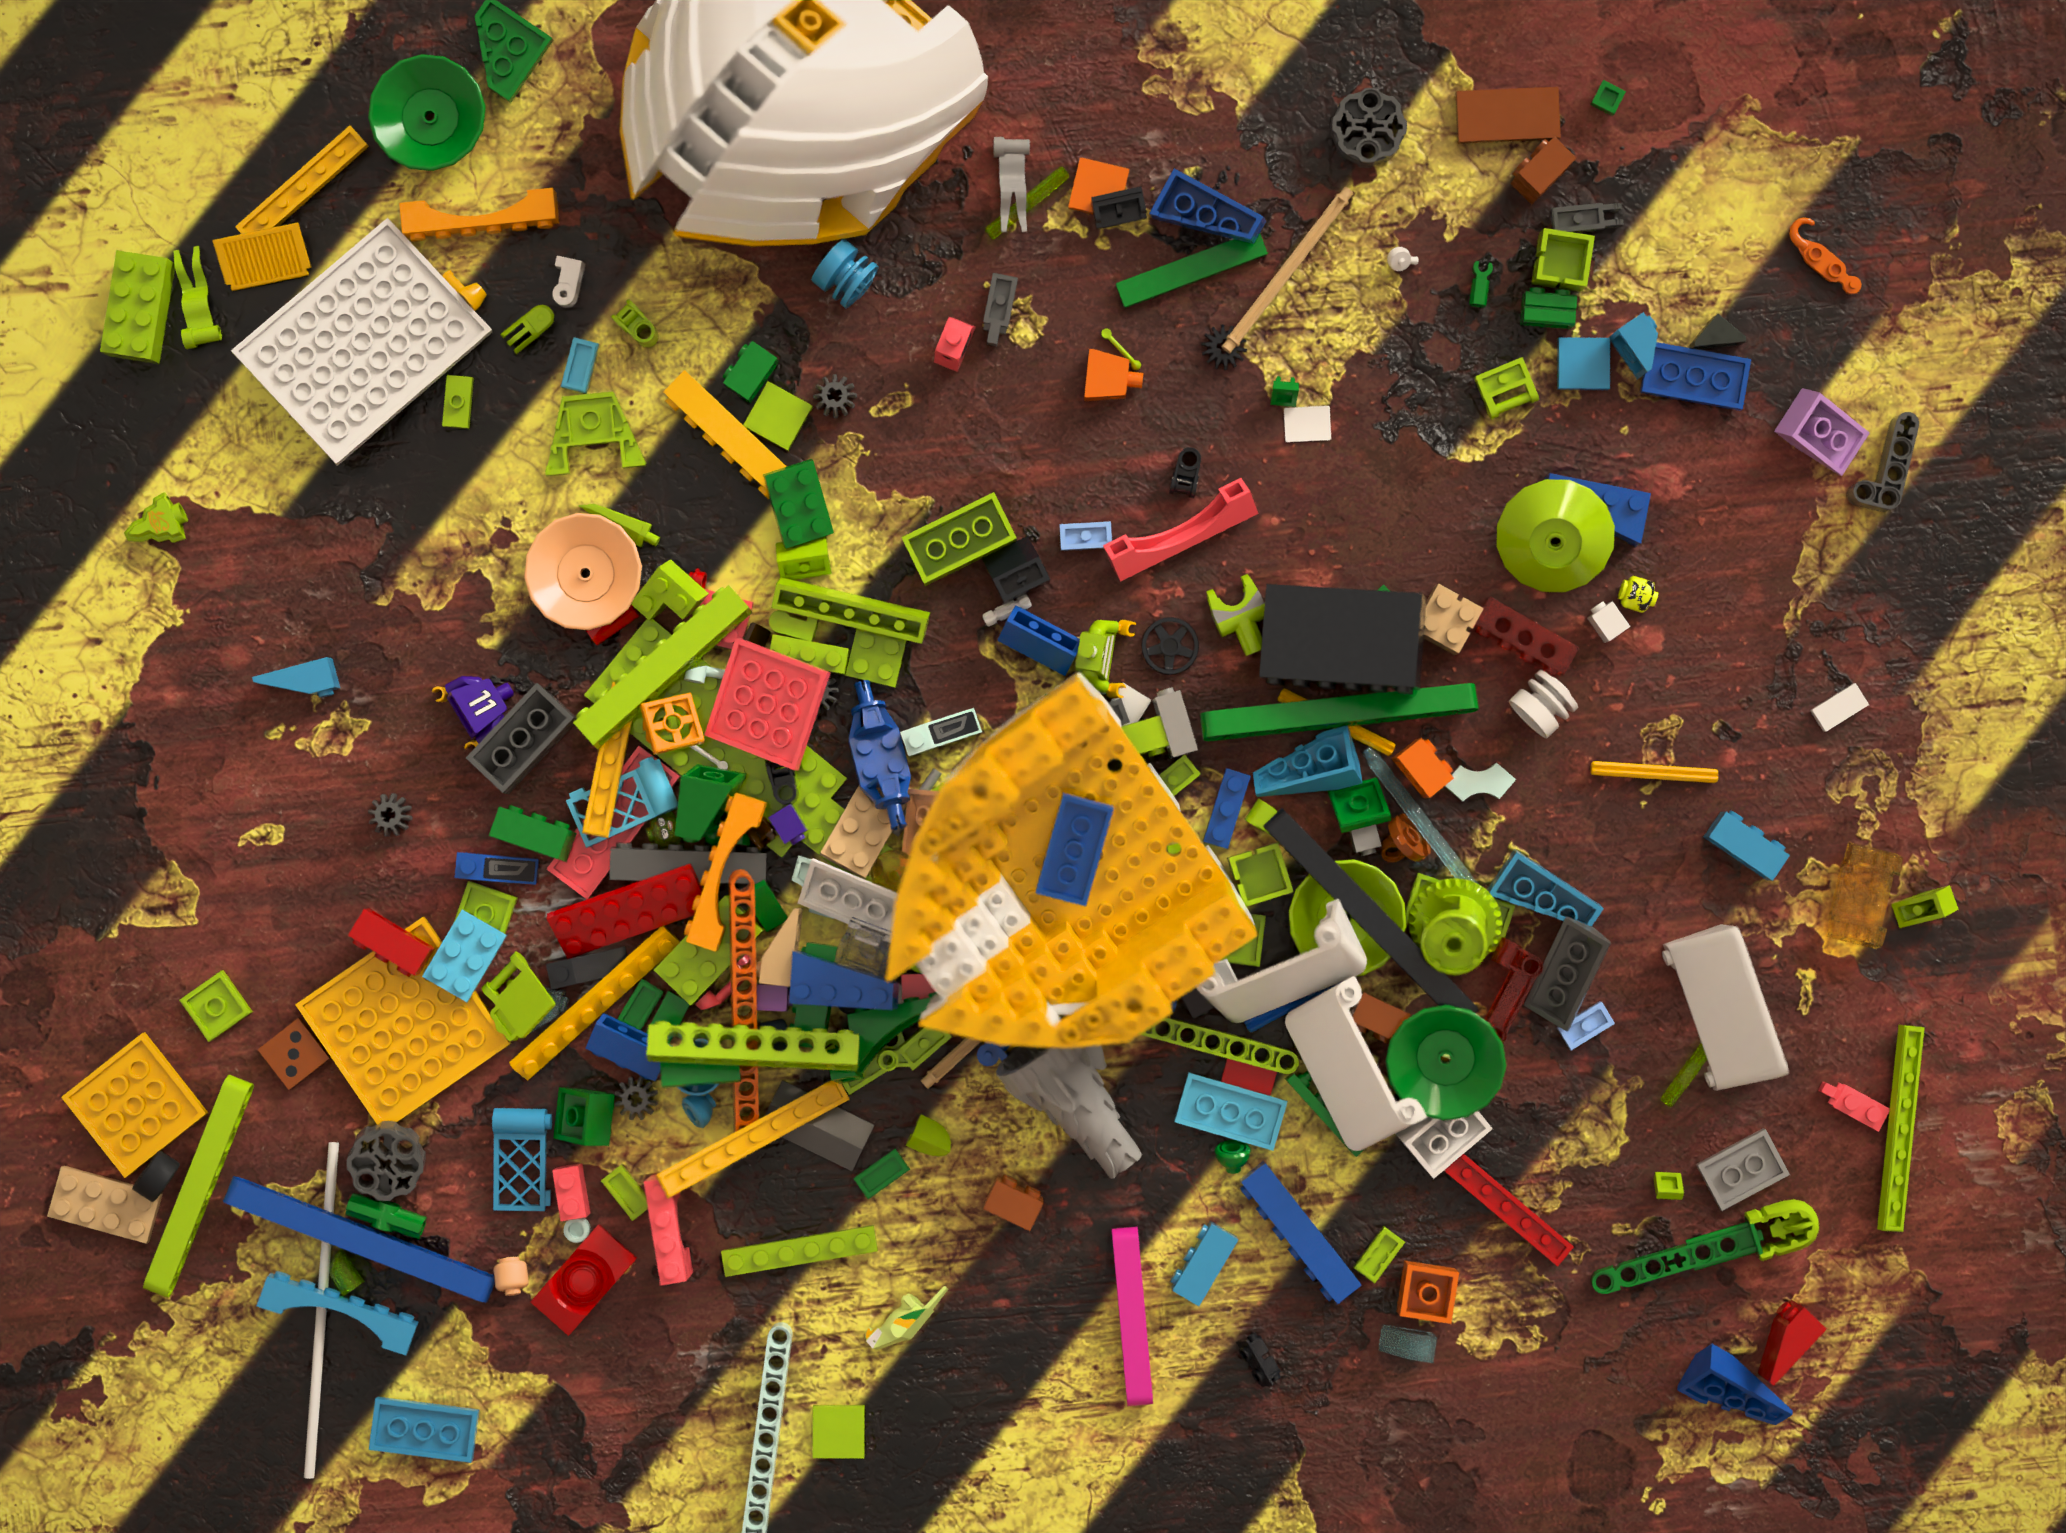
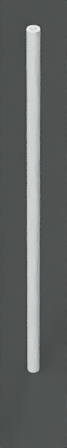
M329 1142L324 1210L334 1213L339 1142ZM321 1241L318 1289L325 1290L329 1286L332 1244ZM316 1307L304 1478H314L327 1313V1308Z

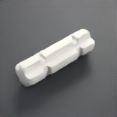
M1024 594L1018 597L1016 601L1012 600L995 608L993 612L990 610L984 613L983 619L986 625L992 626L998 620L1007 619L1015 605L1024 610L1030 608L1031 601L1029 597Z

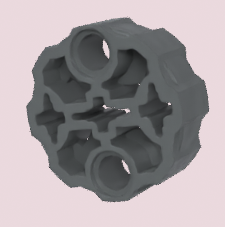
M1365 88L1361 92L1348 94L1339 103L1336 114L1330 123V136L1333 138L1338 155L1343 160L1356 163L1361 168H1372L1376 164L1388 162L1399 150V145L1407 131V120L1401 111V104L1393 96H1387L1376 88ZM1372 98L1376 106L1373 108L1366 107L1363 99ZM1342 119L1344 126L1347 128L1344 135H1342L1341 127L1339 126ZM1392 122H1394L1395 129L1398 130L1395 137H1393L1392 129H1389ZM1365 124H1370L1371 133L1367 132V129L1364 127ZM1349 136H1361L1353 137L1349 142H1346ZM1364 148L1370 149L1373 152V157L1370 159L1364 158L1361 155V150Z
M382 1121L379 1125L366 1126L357 1134L347 1157V1170L352 1176L354 1187L360 1193L370 1194L380 1201H391L396 1196L409 1194L416 1187L417 1181L423 1173L426 1160V1152L422 1149L418 1134L411 1128L399 1126L396 1121ZM381 1136H384V1142H383V1143L380 1141V1140H381ZM374 1139L373 1145L371 1143H368L367 1145L365 1144L363 1146L364 1141L369 1142ZM402 1140H407L412 1144V1146L409 1148H404L399 1144V1142ZM370 1174L374 1179L365 1181L361 1175Z

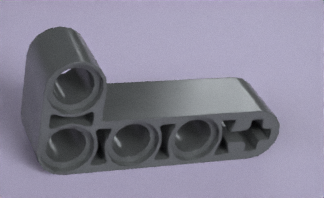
M1904 412L1891 420L1876 481L1862 480L1852 484L1847 490V499L1851 504L1879 512L1889 511L1900 504L1919 429V419L1914 413ZM1903 420H1905L1904 424L1908 426V428L1905 430L1904 425L1900 424V422ZM1895 444H1899L1902 447V456H1898L1894 452ZM1889 468L1896 471L1897 478L1895 481L1888 477ZM1858 487H1862L1866 491L1865 499H1860L1857 496ZM1883 493L1888 494L1891 498L1889 506L1882 502Z

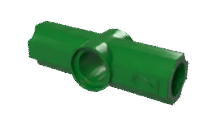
M352 1193L345 1215L369 1222L371 1226L388 1232L396 1231L417 1239L421 1237L427 1220L426 1216L402 1209L399 1204L394 1202L378 1201L357 1193Z

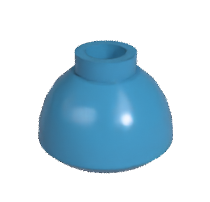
M709 1094L705 1096L689 1095L682 1099L683 1110L695 1126L704 1128L710 1122L713 1108L716 1107L714 1099Z

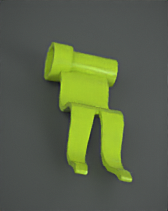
M199 246L194 247L192 257L195 288L184 269L179 250H175L174 265L182 288L181 302L187 328L181 330L185 349L197 348L199 344L222 340L221 329L219 325L213 326L208 306V285L200 262Z

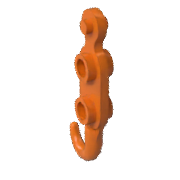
M1799 218L1794 221L1789 231L1790 239L1800 251L1806 264L1827 281L1841 283L1843 290L1847 294L1853 295L1860 291L1862 285L1860 279L1855 276H1849L1846 273L1845 264L1823 245L1805 240L1799 235L1798 229L1801 225L1809 224L1813 226L1815 222L1810 218Z

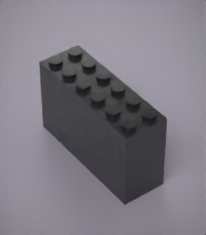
M1266 584L1259 677L1265 679L1266 683L1272 686H1285V682H1292L1291 685H1295V687L1310 688V683L1317 684V687L1321 689L1336 690V685H1343V689L1348 691H1361L1362 687H1369V690L1372 692L1387 693L1389 688L1395 689V692H1398V694L1413 695V690H1420L1427 598L1423 593Z

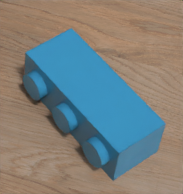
M1731 810L1729 813L1720 812L1704 835V838L1766 881H1773L1790 856L1784 852L1786 847L1776 840L1768 841L1763 837L1765 833L1754 825L1748 827L1742 823L1743 818Z
M1212 1221L1209 1222L1208 1226L1203 1224L1196 1236L1199 1241L1195 1248L1190 1246L1183 1258L1186 1263L1182 1270L1177 1269L1170 1280L1173 1283L1171 1286L1172 1291L1197 1306H1200L1238 1242L1237 1236Z

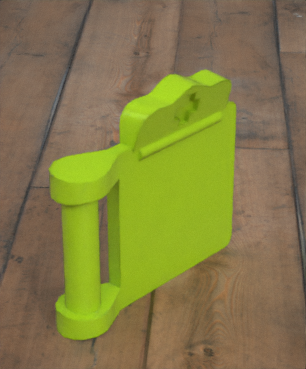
M517 951L513 953L510 957L511 961L491 982H486L481 988L483 993L496 1005L491 1010L490 1016L495 1022L497 1031L504 1034L508 1041L525 1038L555 1007V1001L530 969L526 959ZM518 968L521 973L499 995L498 988Z

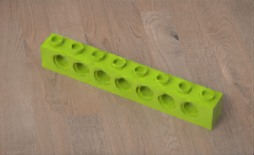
M657 1021L655 1025L649 1024L647 1060L650 1062L857 1071L859 1034H854L851 1030H839L838 1033H828L826 1029H813L812 1032H802V1029L795 1027L786 1028V1031L775 1030L776 1028L771 1026H762L760 1030L749 1029V1026L746 1025L723 1028L721 1024H708L707 1027H697V1024L690 1022L682 1023L681 1026H673L666 1021ZM671 1037H679L682 1040L681 1044L676 1047L670 1046L667 1042ZM698 1038H705L708 1044L703 1048H698L694 1045V1042ZM725 1039H730L735 1044L730 1049H724L720 1046V1043ZM752 1040H756L761 1044L757 1050H750L746 1045ZM781 1041L787 1045V1048L779 1052L773 1049V1044ZM802 1043H809L813 1046V1049L808 1053H804L799 1050V1046ZM829 1044H835L839 1047V1051L835 1054H829L826 1052L825 1047Z

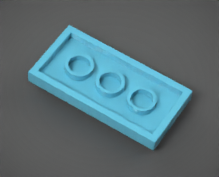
M1188 1072L1174 1122L1274 1151L1288 1101Z

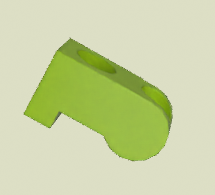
M778 610L771 614L769 625L778 634L813 642L820 619L808 617L807 621L791 617L785 611Z

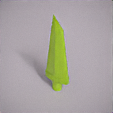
M597 504L577 505L590 514L601 515L620 525L634 541L635 545L642 547L645 541L654 546H657L660 537L650 532L652 524L640 521Z

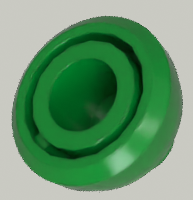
M1237 1140L1223 1141L1215 1147V1155L1218 1162L1230 1174L1239 1173L1241 1167L1249 1160L1251 1148L1248 1144Z

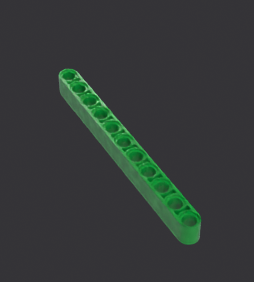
M1466 683L1420 688V690H1413V695L1398 694V692L1391 691L1387 693L1207 711L1200 714L1203 741H1218L1467 714L1478 711L1479 706L1475 684Z

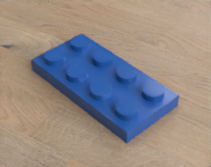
M1657 342L1652 369L1643 375L1640 393L1741 411L1744 405L1751 359Z
M1066 793L1062 794L1036 887L1037 894L1082 906L1087 905L1114 806Z

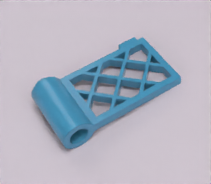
M494 1108L492 1117L494 1133L493 1210L545 1211L546 1206H551V1190H546L547 1129L552 1128V1114H548L547 1109ZM500 1139L511 1140L517 1148L507 1156L500 1149ZM528 1140H540V1151L534 1157L523 1147ZM519 1149L530 1159L521 1169L510 1159ZM539 1155H540V1163L536 1160V1158H537ZM506 1162L517 1172L508 1182L500 1174V1168ZM531 1163L540 1170V1176L534 1182L523 1172ZM518 1175L530 1185L521 1195L510 1185ZM539 1180H540V1188L536 1185V1183H537ZM500 1181L504 1184V1186L501 1189ZM507 1187L517 1198L511 1204H500V1193ZM533 1188L540 1195V1204H529L523 1196Z

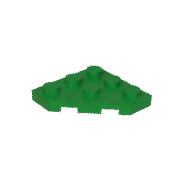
M485 0L475 14V22L480 39L479 43L485 65L487 84L490 90L511 103L554 40L497 0Z

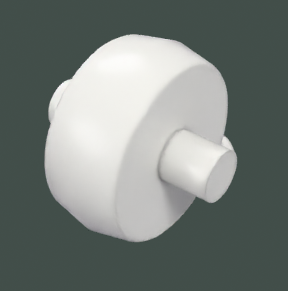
M1403 247L1392 249L1387 256L1389 267L1395 271H1403L1410 264L1417 265L1419 261L1418 257H1411L1410 252Z

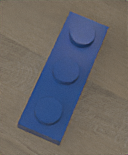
M1228 768L1225 769L1203 842L1228 849L1251 777L1250 775Z

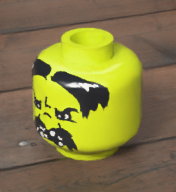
M1631 576L1628 580H1623L1619 589L1618 599L1621 600L1623 607L1643 613L1649 606H1655L1658 592L1654 591L1655 586L1652 581Z

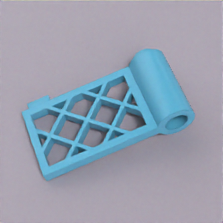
M653 756L638 762L640 767L621 776L617 799L619 794L632 800L627 813L616 808L614 809V812L624 815L625 819L621 827L615 828L611 826L610 830L612 831H610L609 838L678 808V801L660 759L654 760ZM632 777L637 785L634 795L621 791L624 781ZM580 788L569 793L570 799L566 800L583 842L586 848L608 838L596 837L590 840L587 834L582 833L584 824L581 818L585 819V815L578 813L575 803L583 799L589 801L591 789L585 791L584 788ZM636 801L645 804L648 815L641 818L631 815ZM629 818L634 819V821L628 823Z

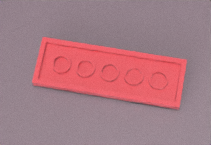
M638 746L624 764L621 776L640 767L638 762L653 755L641 746ZM661 762L669 783L673 788L681 776ZM633 777L624 781L621 791L634 795L637 785ZM619 794L615 808L627 813L632 799ZM636 801L631 815L639 818L648 815L645 804ZM614 812L611 826L615 828L621 827L625 816ZM629 818L628 823L634 821V819ZM646 822L586 848L577 828L574 831L577 834L567 862L554 858L547 867V870L585 899H590L610 872L611 847H616L617 842L632 843ZM588 835L589 838H590V840H592V839L598 837V836Z

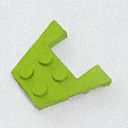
M613 391L562 397L553 444L550 448L548 466H546L545 470L547 477L570 474L569 447L620 442L623 469L646 466V461Z

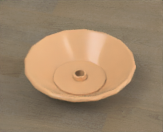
M575 513L554 520L537 534L526 555L524 579L531 601L545 618L564 628L591 630L611 624L629 609L640 589L642 564L634 541L620 525L601 515ZM584 569L590 570V575L587 578L582 577Z

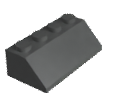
M536 683L472 750L466 759L502 793L509 795L575 725L573 722L577 718L559 700Z

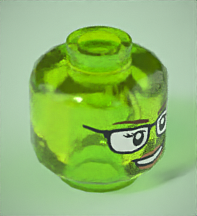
M667 812L651 819L650 827L646 828L649 841L658 844L659 848L668 847V844H678L683 840V837L675 836L677 815L674 812Z

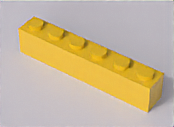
M684 370L663 392L668 397L665 402L674 411L680 408L686 414L683 419L693 429L699 426L705 432L702 437L711 446L718 444L723 449L721 455L730 464L736 461L742 467L739 472L750 482L752 479H755L761 485L758 490L767 499H770L763 474L787 466Z

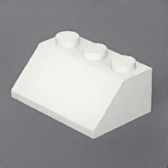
M1477 1111L1466 1118L1446 1121L1427 1117L1395 1134L1434 1179L1490 1132L1492 1127Z

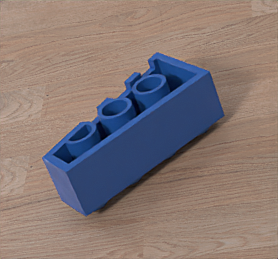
M1175 168L1149 213L1155 220L1251 244L1255 243L1266 223L1264 216Z
M1551 473L1545 476L1544 480H1571L1590 488L1608 507L1615 525L1614 537H1618L1633 546L1641 544L1651 493Z
M792 951L790 1004L886 1010L898 1009V982L892 980L888 982L886 978L809 955L808 953Z

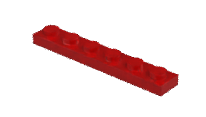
M1462 1154L1444 1170L1557 1267L1574 1248L1573 1245L1465 1154Z

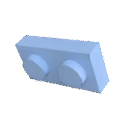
M1111 521L1060 524L1061 551L1104 548L1103 545L1112 541Z
M1599 1001L1576 1015L1569 1031H1565L1560 1027L1556 1028L1569 1050H1573L1614 1025L1615 1022L1604 1004Z

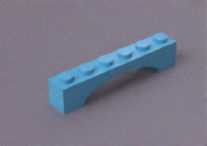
M276 1271L275 1274L270 1273L267 1276L257 1307L278 1314H282L285 1309L300 1306H314L336 1310L357 1319L370 1328L383 1342L381 1348L403 1355L408 1353L419 1323L414 1320V1316L404 1312H400L399 1315L389 1312L390 1308L380 1304H375L374 1307L364 1304L365 1300L356 1296H350V1298L339 1296L340 1292L332 1288H325V1290L315 1288V1283L301 1279L300 1282L291 1280V1276L283 1272Z

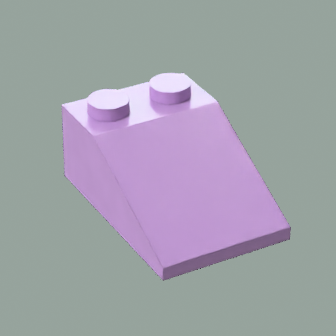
M1804 388L1800 390L1774 431L1792 446L1840 476L1844 474L1870 434L1824 395Z

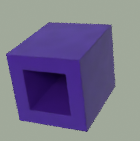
M792 804L768 817L784 844L791 842L792 845H795L806 838L803 833L807 832L808 829Z

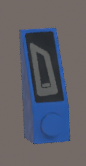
M457 852L455 878L537 885L539 859Z

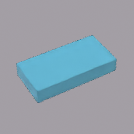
M573 337L561 383L562 388L587 394L599 349L598 343Z

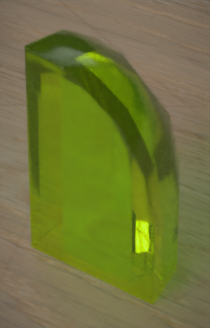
M341 1248L334 1255L330 1264V1276L341 1295L345 1296L364 1283V1280Z

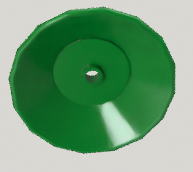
M421 54L400 60L381 75L370 96L368 120L374 140L390 159L409 169L435 171L455 165L473 150L483 132L486 107L479 84L465 67L443 56ZM433 113L435 115L434 119L428 121L426 119L427 115Z
M1449 1005L1425 1008L1404 1020L1390 1039L1385 1060L1389 1083L1400 1100L1414 1099L1422 1106L1427 1117L1443 1121L1466 1118L1488 1106L1502 1086L1506 1069L1503 1043L1490 1023L1471 1010ZM1447 1054L1451 1057V1059L1449 1061H1443L1441 1059V1056Z

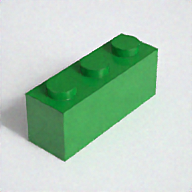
M509 805L508 809L498 808L489 836L567 862L577 834L569 830L570 825L555 820L554 825L547 823V817L533 812L531 817L523 815V809Z

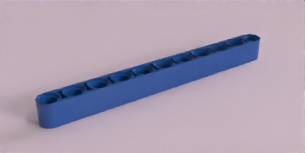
M233 1176L223 1200L224 1203L480 1302H488L495 1285L494 1275L240 1177Z

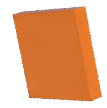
M1080 157L1068 209L1093 214L1091 197L1125 190L1130 169Z

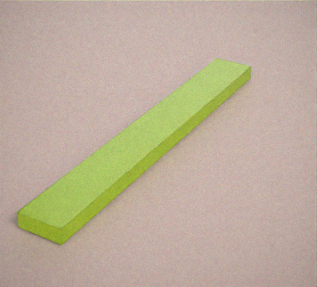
M1898 1026L1877 1229L1882 1231L1903 1232L1925 1027Z

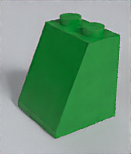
M697 764L683 774L680 781L675 836L683 837V840L687 842H698V840L706 836L720 821L725 812L729 797H734L735 793L738 792L746 779V773Z

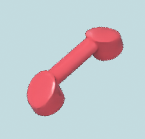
M744 955L737 964H747L750 957ZM741 980V981L737 984V988H738L745 980ZM731 981L716 995L709 990L695 1005L700 1010H706L722 1004L731 995Z

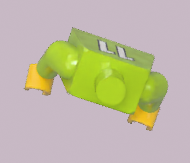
M1096 620L1088 631H1084L1080 635L1075 665L1076 670L1097 691L1107 693L1109 698H1124V696L1119 695L1118 689L1126 688L1125 684H1109L1108 680L1116 633L1133 637L1135 634L1128 631L1130 625H1136L1132 621Z

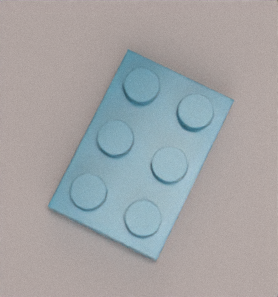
M461 910L422 977L468 1002L508 935L470 913Z

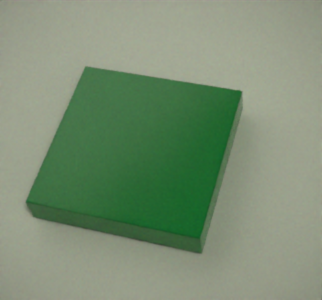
M1377 777L1364 780L1362 784L1328 791L1341 833L1391 821V814Z

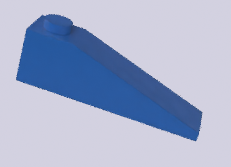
M1710 1344L1695 1354L1677 1387L1679 1392L1697 1402L1707 1404L1708 1401L1721 1404V1409L1723 1410L1738 1409L1744 1411L1747 1417L1777 1425L1793 1415V1410L1740 1361L1714 1344Z

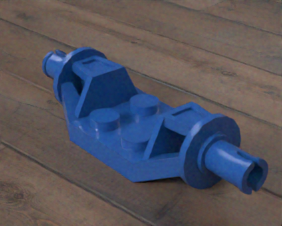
M864 680L863 687L861 681L854 684L859 705L851 709L853 721L848 743L860 790L874 802L876 809H887L891 830H897L898 824L899 828L903 829L907 827L901 805L910 800L908 789L911 774L899 728L885 709V701H874L870 681ZM861 717H863V727H861ZM879 787L881 788V791H882V793H883V796H884L883 798L881 797V795L879 794V792H878V790H877V788H879Z

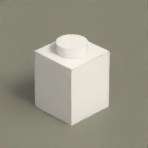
M1602 601L1591 609L1593 614L1587 618L1604 643L1611 641L1630 627L1613 601L1607 604Z

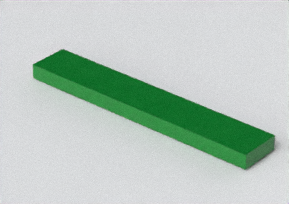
M1259 234L1254 244L1233 239L1123 280L1115 285L1125 309L1267 256L1268 252L1261 234Z

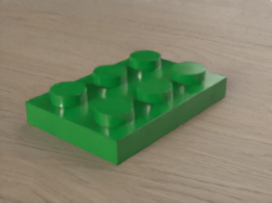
M812 459L763 474L784 548L787 549L834 533Z

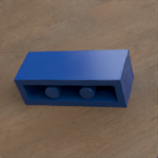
M1015 605L997 641L1066 676L1078 653L1080 639Z
M603 1013L596 1022L585 1049L592 1051L598 1057H604L615 1062L621 1068H627L638 1073L644 1079L656 1081L661 1073L660 1062H650L647 1060L648 1034Z

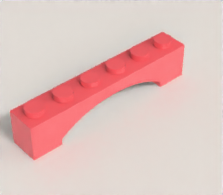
M1242 478L1219 488V494L1207 507L1177 527L1146 537L1128 538L1125 534L1103 545L1120 582L1257 515L1258 511L1251 492Z

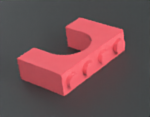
M651 1175L644 1181L660 1285L685 1282L692 1275L693 1268L689 1247H683L678 1224L677 1200L681 1197V1194L679 1192L667 1199L656 1176Z

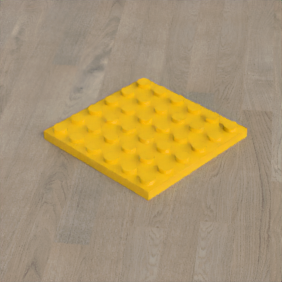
M425 917L420 918L405 929L435 948L419 975L414 976L411 974L408 977L396 970L398 967L391 961L388 963L382 962L374 956L376 952L372 951L295 1004L377 1125L382 1121H396L397 1123L512 1044L506 1039L504 1034L497 1031L495 1022L490 1016V1011L476 991H474L470 1000L465 1002L422 977L442 944V941Z

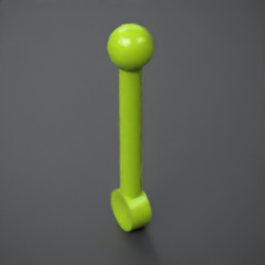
M1104 329L1101 333L1102 338L1108 339L1125 358L1129 359L1132 369L1139 370L1141 363L1138 360H1134L1111 336V330Z

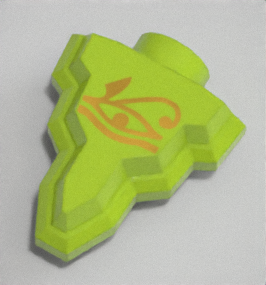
M163 492L153 498V504L144 509L142 518L132 522L124 534L129 542H145L154 539L158 542L170 540L172 543H176L186 539L182 524L188 522V518L181 504L176 503L173 505L166 492Z

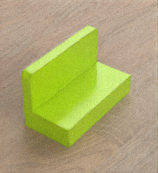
M826 536L787 549L784 548L782 542L776 543L777 565L780 577L795 580L832 574Z

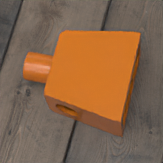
M1089 349L1084 401L1124 399L1127 387L1142 388L1143 373L1129 372V359Z

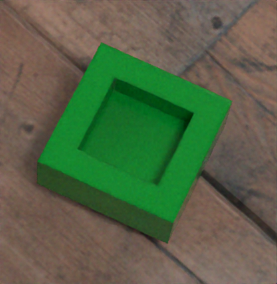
M1603 80L1590 105L1613 116L1626 91Z

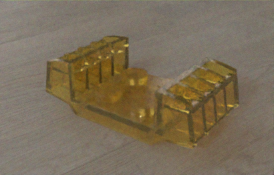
M1848 842L1829 913L1826 937L1874 949L1883 946L1887 928L1882 927L1893 877L1900 876L1903 857L1896 853Z

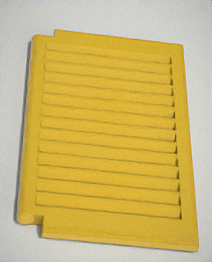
M298 222L212 240L225 284H231L232 291L309 275L307 268H311Z

